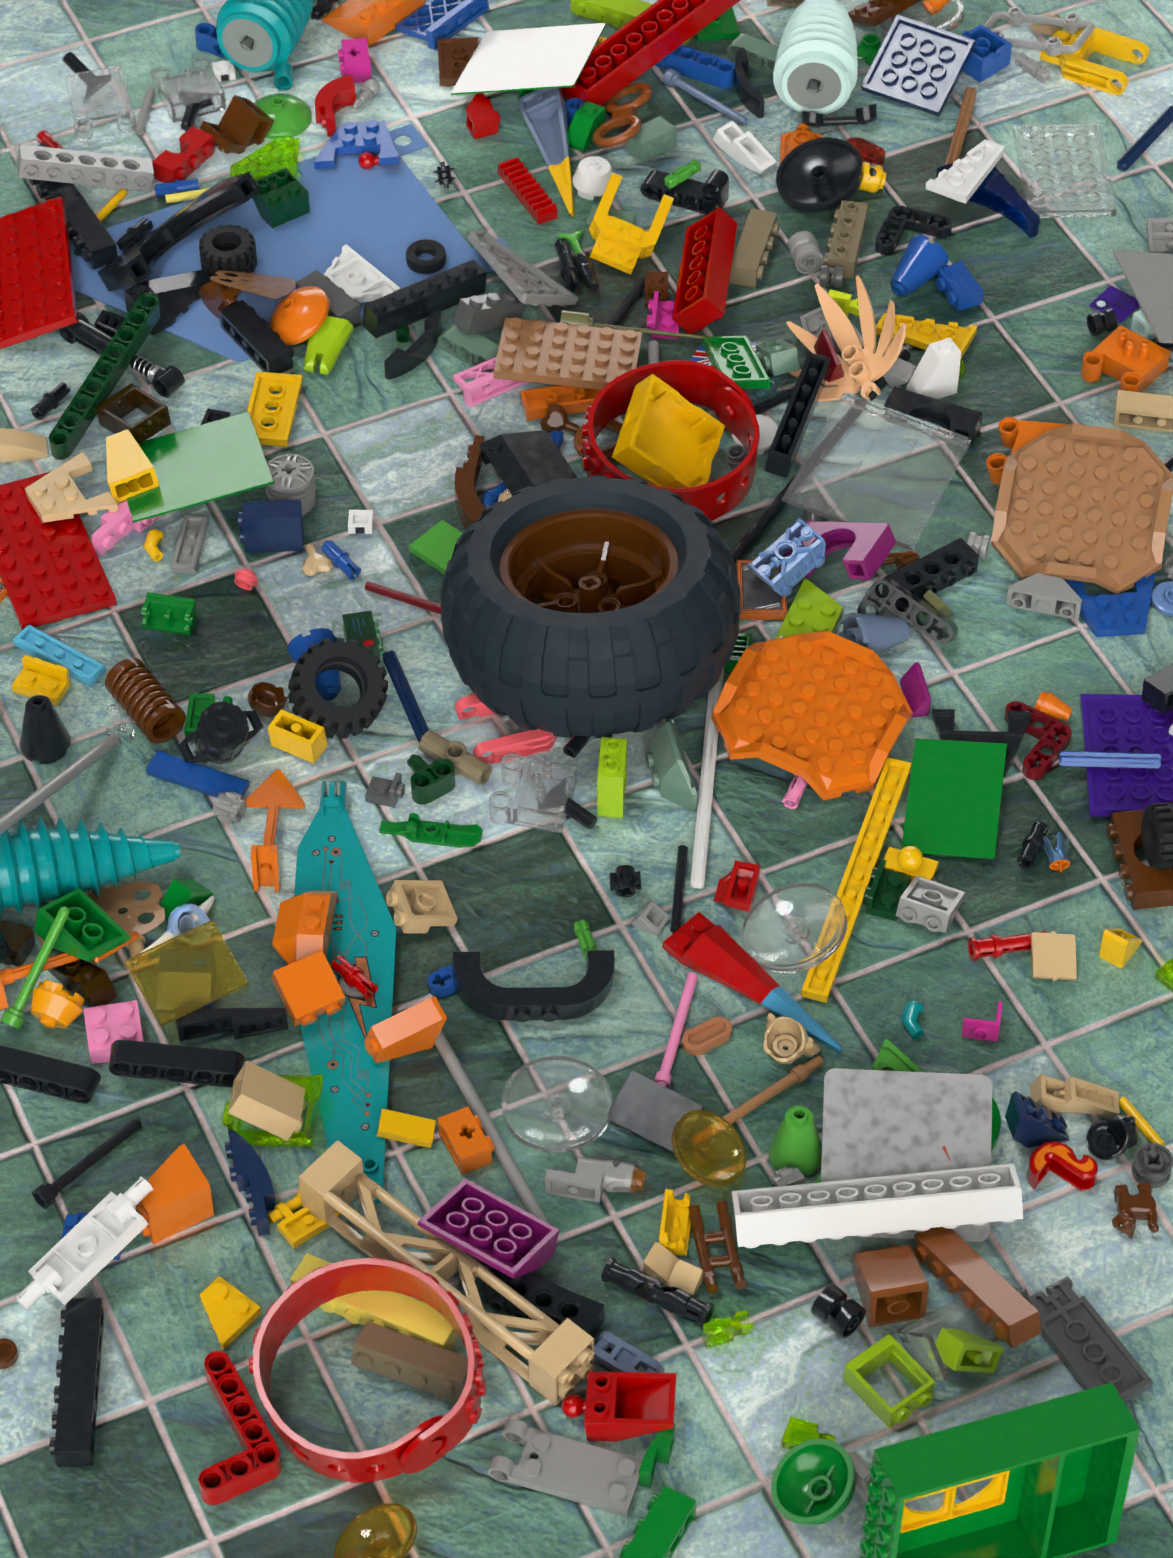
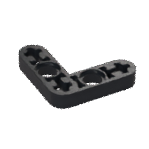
M900 205L894 206L890 209L876 236L875 250L883 255L893 253L905 229L938 238H946L951 234L952 221L947 217ZM923 220L925 223H917L916 221ZM891 228H892V229H897L898 231L891 232V231H888L887 229H891Z

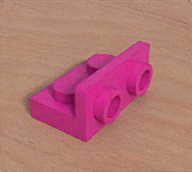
M654 291V298L649 299L648 313H652V315H647V329L679 333L680 326L672 319L675 301H659V291ZM651 334V338L678 340V337Z

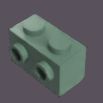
M658 116L642 124L639 132L626 141V151L641 162L649 160L677 145L676 127L661 116Z
M775 338L763 340V344L756 345V354L767 373L776 376L800 370L797 347L782 339L776 340Z

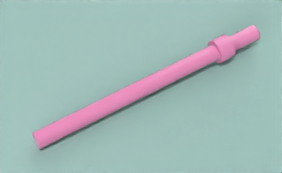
M689 972L687 975L662 1065L654 1079V1082L666 1088H669L672 1076L670 1073L698 979V975L694 972Z

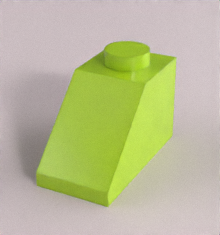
M941 1328L931 1354L954 1371L994 1373L1004 1347L962 1329Z

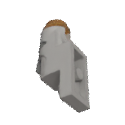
M602 1154L595 1158L579 1157L575 1173H569L565 1170L547 1169L545 1194L600 1203L603 1189L608 1192L635 1194L636 1191L642 1192L646 1170L640 1169L635 1164Z

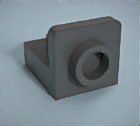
M396 772L393 780L372 776L365 794V802L395 808L398 799H402L405 793L402 774Z

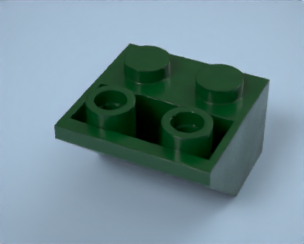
M286 168L255 180L260 192L252 198L260 216L271 228L310 213L309 192Z

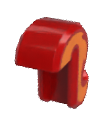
M1057 1141L1046 1142L1036 1148L1031 1154L1027 1169L1028 1183L1035 1189L1046 1177L1047 1173L1051 1171L1083 1191L1091 1189L1095 1185L1098 1165L1089 1155L1084 1154L1082 1159L1078 1160L1073 1149L1064 1143Z

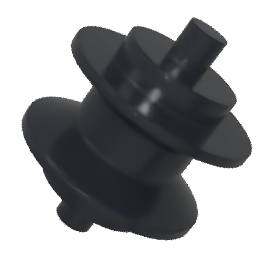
M440 162L441 167H436L437 171H433V173L438 174V179L434 182H439V185H444L446 189L449 188L448 184L452 183L453 179H456L451 176V171L455 168H450V165L445 166V162Z

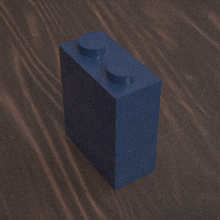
M301 500L242 502V512H238V526H243V529H240V543H245L246 553L304 551Z

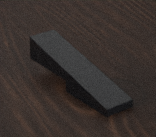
M285 1008L174 1009L179 1041L233 1031L236 1040L288 1029Z

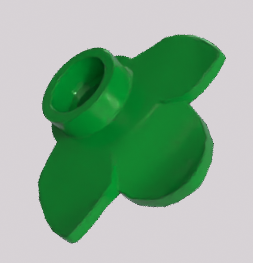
M864 35L860 45L857 46L858 60H865L870 66L882 45L877 35Z

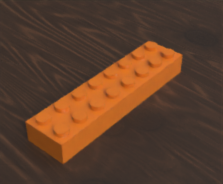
M562 385L521 390V404L526 421L543 419L547 416L546 409L548 405L553 403L561 405L567 415L587 411L589 405L592 406L600 390Z

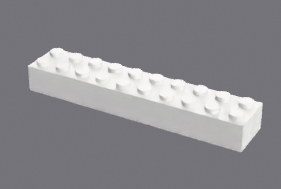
M1014 1163L732 1191L738 1247L744 1246L746 1248H756L762 1244L785 1245L793 1241L809 1243L823 1238L839 1240L845 1236L854 1235L869 1237L874 1233L884 1232L898 1234L905 1230L927 1231L935 1227L952 1229L966 1224L982 1226L987 1224V1222L996 1221L1011 1223L1016 1219H1023L1022 1189Z

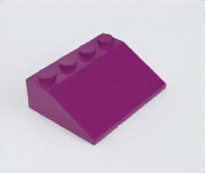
M465 1178L428 1211L417 1224L419 1227L512 1278L537 1271L545 1265L555 1254L559 1229Z

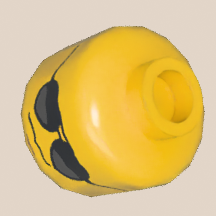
M863 162L864 175L858 190L869 193H876L879 189L882 190L886 179V172H883V168L880 165Z

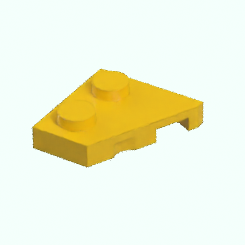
M220 1276L199 1294L205 1312H207L211 1327L214 1329L220 1348L223 1350L262 1314L261 1307Z

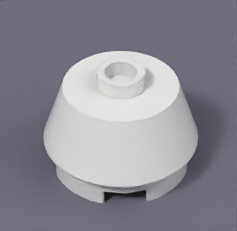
M591 156L581 160L572 178L573 185L578 190V195L588 200H594V197L602 196L613 170L610 163L602 157Z

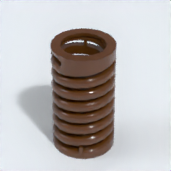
M124 659L108 672L105 679L106 690L110 692L116 702L151 743L167 742L181 731L186 721L185 712L176 704V701L161 686V683L156 680V677L151 674L150 670L146 668L140 659Z

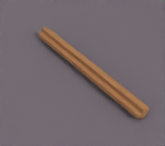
M968 87L965 90L944 167L946 170L953 166V162L960 159L977 96L976 88Z

